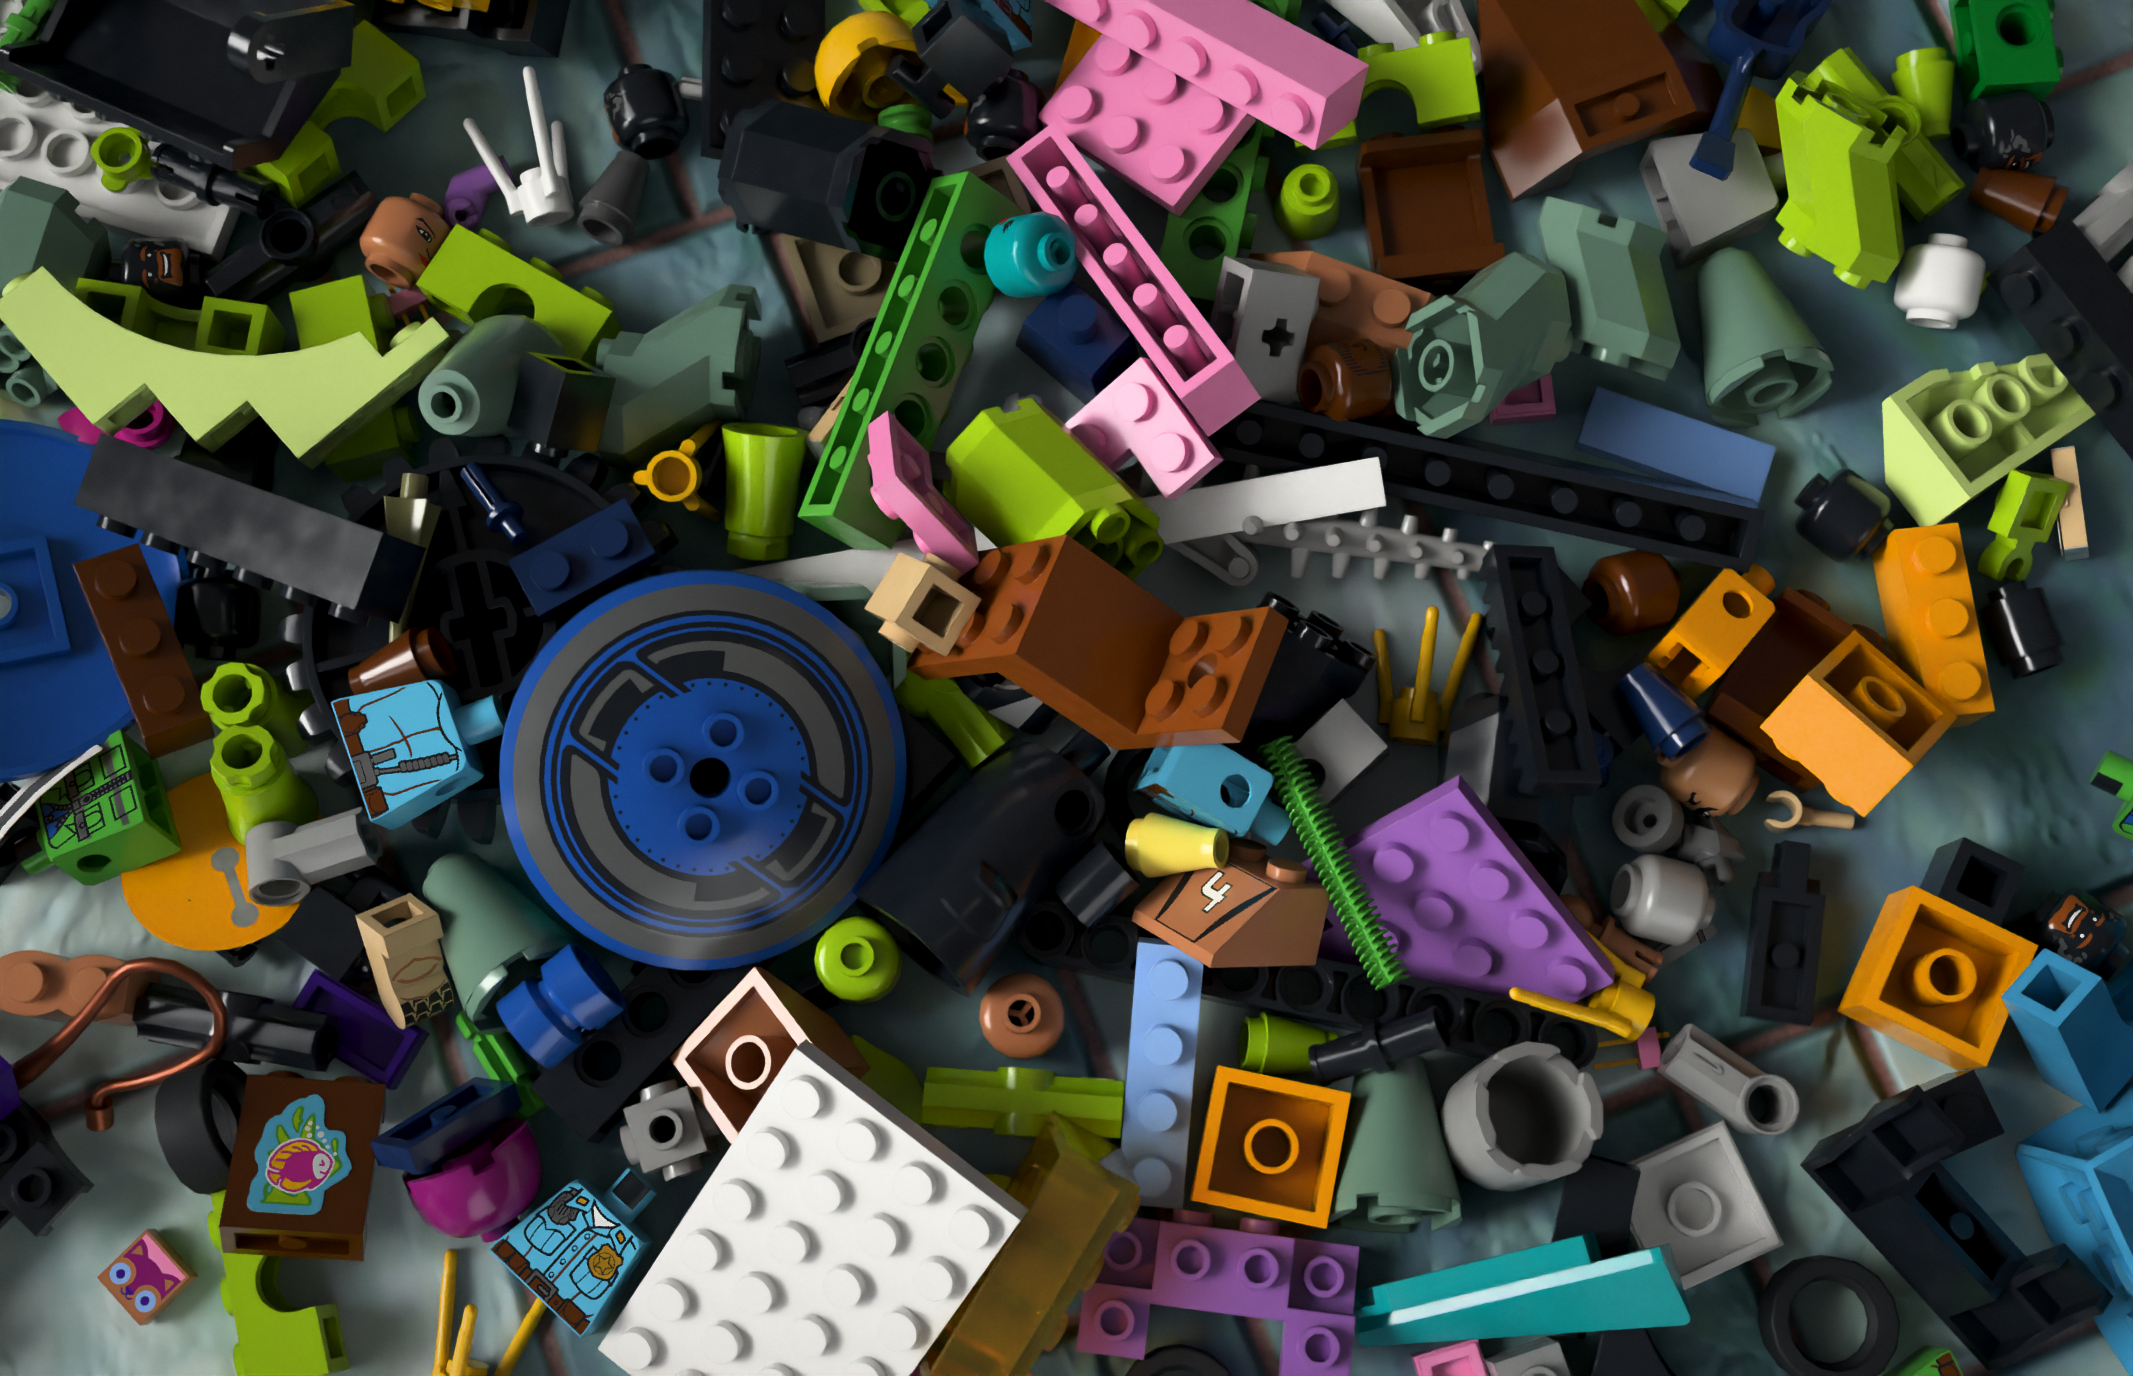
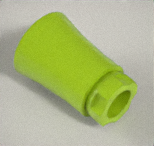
M740 422L722 425L726 461L724 528L729 530L727 541L728 554L736 555L743 559L761 561L788 558L789 535L794 533L798 489L808 447L804 440L809 435V431L791 426L767 423Z
M230 662L218 666L213 677L206 683H203L200 697L203 709L210 714L209 716L214 724L222 730L233 725L241 727L260 725L269 731L272 737L281 744L288 759L296 757L310 745L302 741L298 734L296 723L302 712L316 701L313 696L297 699L284 692L281 676L271 674L253 664Z
M233 725L223 730L213 740L214 753L209 760L212 777L221 792L226 807L229 830L241 845L246 847V833L251 828L262 823L287 821L302 826L316 821L319 805L315 791L297 773L288 760L283 747L272 737L269 731L260 725L252 727Z

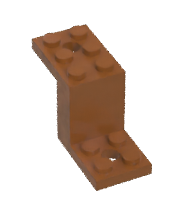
M1062 535L978 551L980 563L961 576L957 583L982 600L947 657L918 644L907 664V669L924 680L998 672L1115 750L1239 743L1243 739L1289 619L1271 606L1183 617L1072 537Z

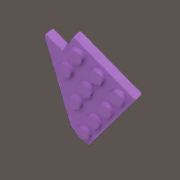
M1460 774L1348 836L1338 844L1339 847L1348 846L1347 849L1342 851V854H1352L1345 859L1346 862L1353 860L1356 862L1349 866V868H1359V871L1355 872L1353 876L1362 875L1363 878L1358 880L1357 884L1366 883V886L1360 890L1361 892L1370 891L1368 895L1364 896L1365 899H1374L1368 906L1378 907L1372 911V914L1381 913L1382 915L1375 919L1376 922L1385 921V924L1379 927L1380 930L1389 929L1387 933L1383 934L1384 938L1393 937L1387 944L1397 945L1391 949V952L1400 951L1401 953L1394 958L1395 961L1401 959L1405 961L1398 965V967H1408V970L1402 973L1403 976L1410 975L1409 977L1511 998L1509 992L1513 987H1519L1572 1003L1614 983L1615 967ZM1311 858L1300 863L1308 868V877L1322 883L1324 878H1318L1320 871H1315L1317 863L1312 864ZM1329 900L1317 957L1363 967L1366 962L1360 963L1359 961L1362 954L1356 955L1355 953L1358 946L1352 947L1354 939H1348L1351 931L1345 932L1344 928L1347 924H1341L1343 916H1337L1339 908L1334 909L1333 904L1335 901L1330 902Z

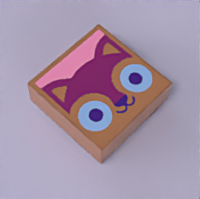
M146 1229L97 1278L132 1318L142 1326L149 1325L198 1275L156 1229Z

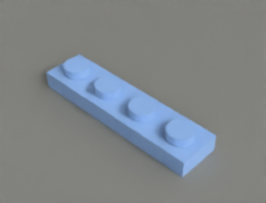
M1139 937L1137 945L1116 1203L1183 1210L1204 964L1168 942L1157 938Z

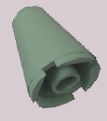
M1725 248L1711 254L1696 274L1706 404L1713 420L1726 427L1747 428L1759 425L1756 418L1757 414L1776 410L1780 420L1813 404L1829 390L1833 382L1829 371H1834L1829 354L1754 253L1737 248Z
M497 315L480 320L463 334L421 384L418 403L422 416L433 429L447 435L491 437L503 434L507 439H527L524 435L507 426L525 353L533 352L568 357L565 348L545 325L525 315Z
M449 853L439 858L429 868L428 877L423 883L422 891L428 907L439 915L444 935L439 940L466 1018L483 1035L509 1032L497 1011L496 1003L526 978L541 981V966L571 941L580 946L581 944L477 854Z
M1415 1056L1396 1062L1395 1070L1384 1074H1379L1374 1069L1354 1076L1328 1218L1330 1223L1340 1218V1227L1349 1230L1378 1233H1411V1224L1419 1223L1422 1219L1431 1218V1231L1457 1226L1464 1220L1463 1203L1452 1162L1442 1135L1438 1110L1426 1065L1422 1057Z

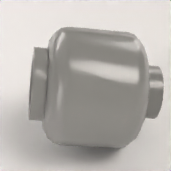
M1643 854L1633 860L1630 865L1625 864L1617 872L1610 892V906L1612 912L1618 915L1619 922L1626 933L1674 946H1681L1691 940L1699 929H1705L1709 925L1714 914L1715 898L1713 893L1708 891L1707 879L1697 865L1659 855Z

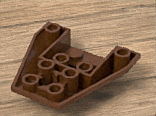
M1476 0L1488 151L1511 203L1567 184L1578 162L1674 128L1677 136L1708 132L1724 87L1722 79L1714 63L1654 0Z

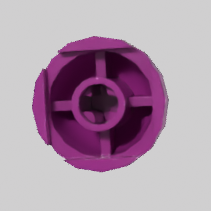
M515 1117L500 1120L501 1126L497 1131L484 1138L467 1141L448 1154V1161L441 1167L419 1175L405 1171L402 1174V1180L413 1206L423 1221L440 1234L457 1238L480 1235L485 1243L500 1239L518 1225L520 1221L517 1216L527 1210L534 1202L542 1186L543 1165L538 1146L527 1121L523 1123L520 1118Z

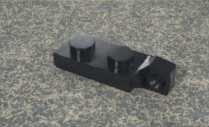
M1788 840L1776 843L1771 873L1763 871L1758 873L1756 887L1753 888L1739 1017L1809 1027L1813 1023L1826 895L1820 894V880L1808 878L1811 844Z

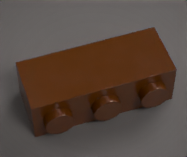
M136 543L73 564L81 590L151 760L214 738L215 734L210 714L203 709L200 698L201 692L139 544Z

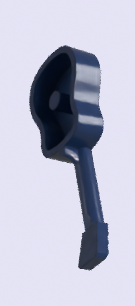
M1713 0L1716 22L1707 37V46L1715 57L1730 65L1731 68L1708 132L1705 131L1689 162L1693 169L1721 181L1727 180L1733 171L1736 144L1731 142L1753 76L1768 80L1782 78L1802 49L1804 40L1815 29L1832 0Z

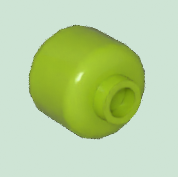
M853 916L840 919L825 930L817 943L814 963L817 977L827 991L844 1002L864 1005L879 1001L893 990L901 977L903 957L899 943L886 926L873 918Z

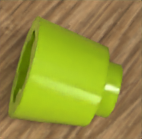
M1304 164L1289 173L1280 187L1273 205L1274 217L1281 230L1292 238L1308 241L1318 240L1334 229L1338 224L1341 207L1338 183L1332 172L1324 166Z

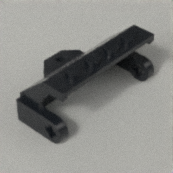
M58 0L40 39L6 44L0 48V70L48 90L50 97L55 100L77 103L95 111V116L101 120L123 123L141 131V136L144 139L158 143H169L187 151L188 157L192 160L217 164L228 170L235 171L279 160L341 74V68L351 66L355 5L344 0Z

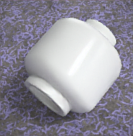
M1930 234L1927 244L1915 245L1905 251L1901 259L1894 293L1895 305L1907 313L1905 321L1916 326L1932 329H1954L1957 327L1958 320L1969 318L1975 313L1978 307L1986 263L1978 253L1967 249L1968 240L1966 238L1953 234Z

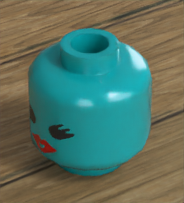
M1042 211L1005 218L992 228L986 240L984 260L987 273L994 286L1005 295L1024 299L1059 293L1071 283L1077 271L1078 258L1075 255L1076 238L1065 221L1059 216Z

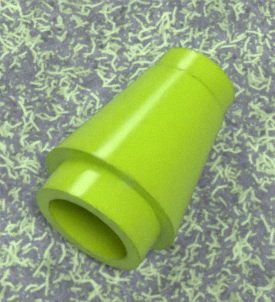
M1930 47L1910 51L1898 56L1895 59L1897 71L1891 74L1897 96L1907 99L1916 107L1921 119L1920 131L1930 143L1950 137L1949 124L1951 123L1955 63L1948 61L1947 50L1943 47Z
M1264 1011L1258 1017L1245 1016L1241 1024L1238 1040L1240 1069L1253 1070L1254 1073L1268 1076L1311 1073L1313 1071L1309 1061V1047L1314 1044L1320 1045L1335 1040L1338 1036L1336 1032L1324 1031L1321 1028Z

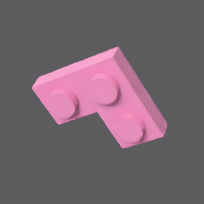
M1140 357L1065 423L1070 431L1113 472L1135 455L1163 496L1170 500H1177L1224 460L1153 361L1144 357Z
M887 410L868 425L870 454H868L867 458L872 468L873 486L870 489L872 497L887 517L892 520L900 517L913 530L914 539L925 556L929 552L959 570L962 573L961 576H963L980 563L975 530L933 486L929 453Z

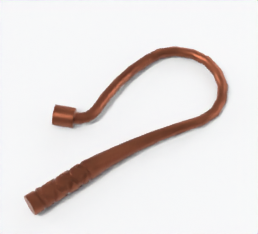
M157 957L128 960L108 975L86 1005L58 1033L38 1049L12 1064L18 1091L39 1078L78 1039L124 979L133 973L145 971L172 974L191 984L206 999L213 1013L214 1032L205 1047L177 1063L139 1075L107 1080L97 1086L92 1096L84 1103L86 1127L94 1132L108 1130L114 1124L113 1101L108 1096L109 1094L160 1084L175 1073L206 1063L220 1052L228 1036L227 1009L218 990L199 972L176 960Z

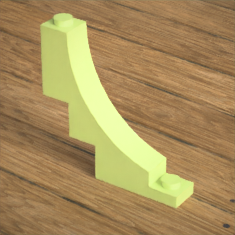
M43 266L35 272H25L12 279L3 289V297L0 299V319L94 426L112 437L158 400L161 401L195 442L211 453H214L258 416H261L291 452L312 470L426 378L455 345L451 337L432 316L424 324L418 321L413 322L399 331L390 342L392 350L383 357L360 331L327 344L294 352L256 356L219 355L191 351L151 340L127 330L89 308L63 281Z

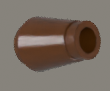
M1981 166L1967 200L1978 204L1979 207L2031 236L2033 230L2045 233L2052 229L2070 188L2056 184L2057 177L2007 169L1992 170Z
M431 626L421 630L418 627H412L362 661L360 665L349 669L348 679L354 695L428 680H442L445 682L446 678L455 674L456 664L447 640L437 628Z

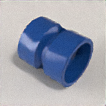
M573 941L541 966V981L526 978L496 1003L497 1011L512 1036L537 1062L549 1069L554 1068L583 1043L581 1032L583 1028L599 1030L627 1007L622 993L609 974L588 951Z

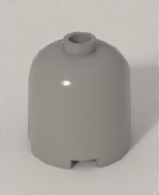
M1526 1041L1498 1051L1469 1070L1452 1085L1439 1111L1441 1131L1452 1165L1463 1178L1483 1189L1508 1192L1521 1190L1577 1172L1582 1167V1163L1588 1158L1594 1141L1600 1139L1603 1133V1103L1592 1076L1588 1072L1580 1073L1570 1060L1558 1054L1560 1049L1552 1044Z

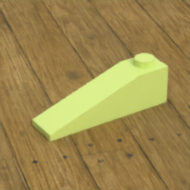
M2046 353L2030 355L2018 363L1995 366L1994 361L1978 363L1970 370L1949 373L1947 368L1932 370L1893 393L1882 402L1885 483L1920 527L1937 525L2005 479L2011 469L2018 470L2092 419L2096 414Z

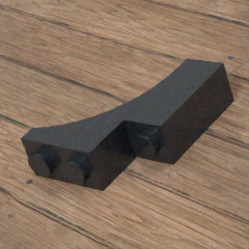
M1590 1153L1577 1172L1566 1175L1550 1243L1595 1232L1602 1259L1629 1253L1630 1222L1641 1174L1640 1168ZM1647 1328L1595 1331L1599 1335L1589 1376H1677L1658 1351ZM1586 1332L1562 1334L1574 1338L1584 1339Z

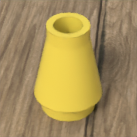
M1151 812L1145 818H1136L1130 823L1125 839V855L1129 867L1133 871H1142L1147 878L1206 868L1221 869L1225 866L1228 859L1229 839L1226 831L1222 828H1208Z

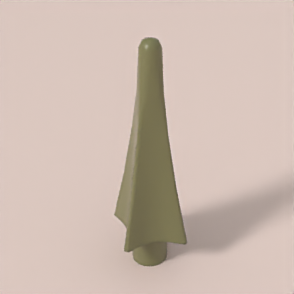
M403 473L400 498L384 496L387 534L426 548L399 624L390 621L389 643L408 631L417 586L442 508L429 503L430 499H427L429 477L422 474Z

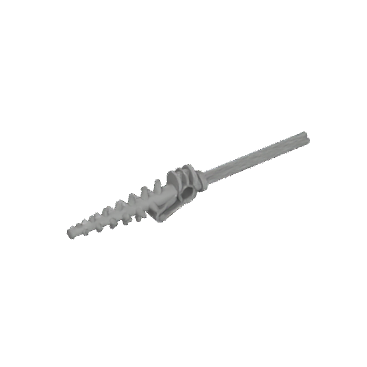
M807 447L802 468L816 470L818 461ZM930 451L929 457L933 486L937 490L943 491L944 478L951 482L952 471L945 464L946 453ZM1139 461L1125 469L1115 471L1141 498L1161 494V491ZM1252 464L1247 465L1242 480L1259 478L1260 467ZM1206 475L1189 490L1203 488ZM1377 507L1363 510L1359 521L1341 518L1337 514L1263 527L1259 517L1249 516L1243 521L1242 528L1244 531L1167 545L1228 584L1245 586L1253 581L1261 565L1260 554L1252 544L1291 548V577L1304 578L1312 551L1332 554V577L1345 579L1351 558L1355 556L1374 559V577L1378 579L1387 578L1391 563L1394 561L1415 564V578L1428 580L1432 566L1457 569V578L1470 580L1473 571H1480L1483 563L1482 559L1493 544H1498V542L1485 540L1483 546L1458 541V529L1445 527L1442 537L1418 533V516L1405 514L1400 529L1378 525Z

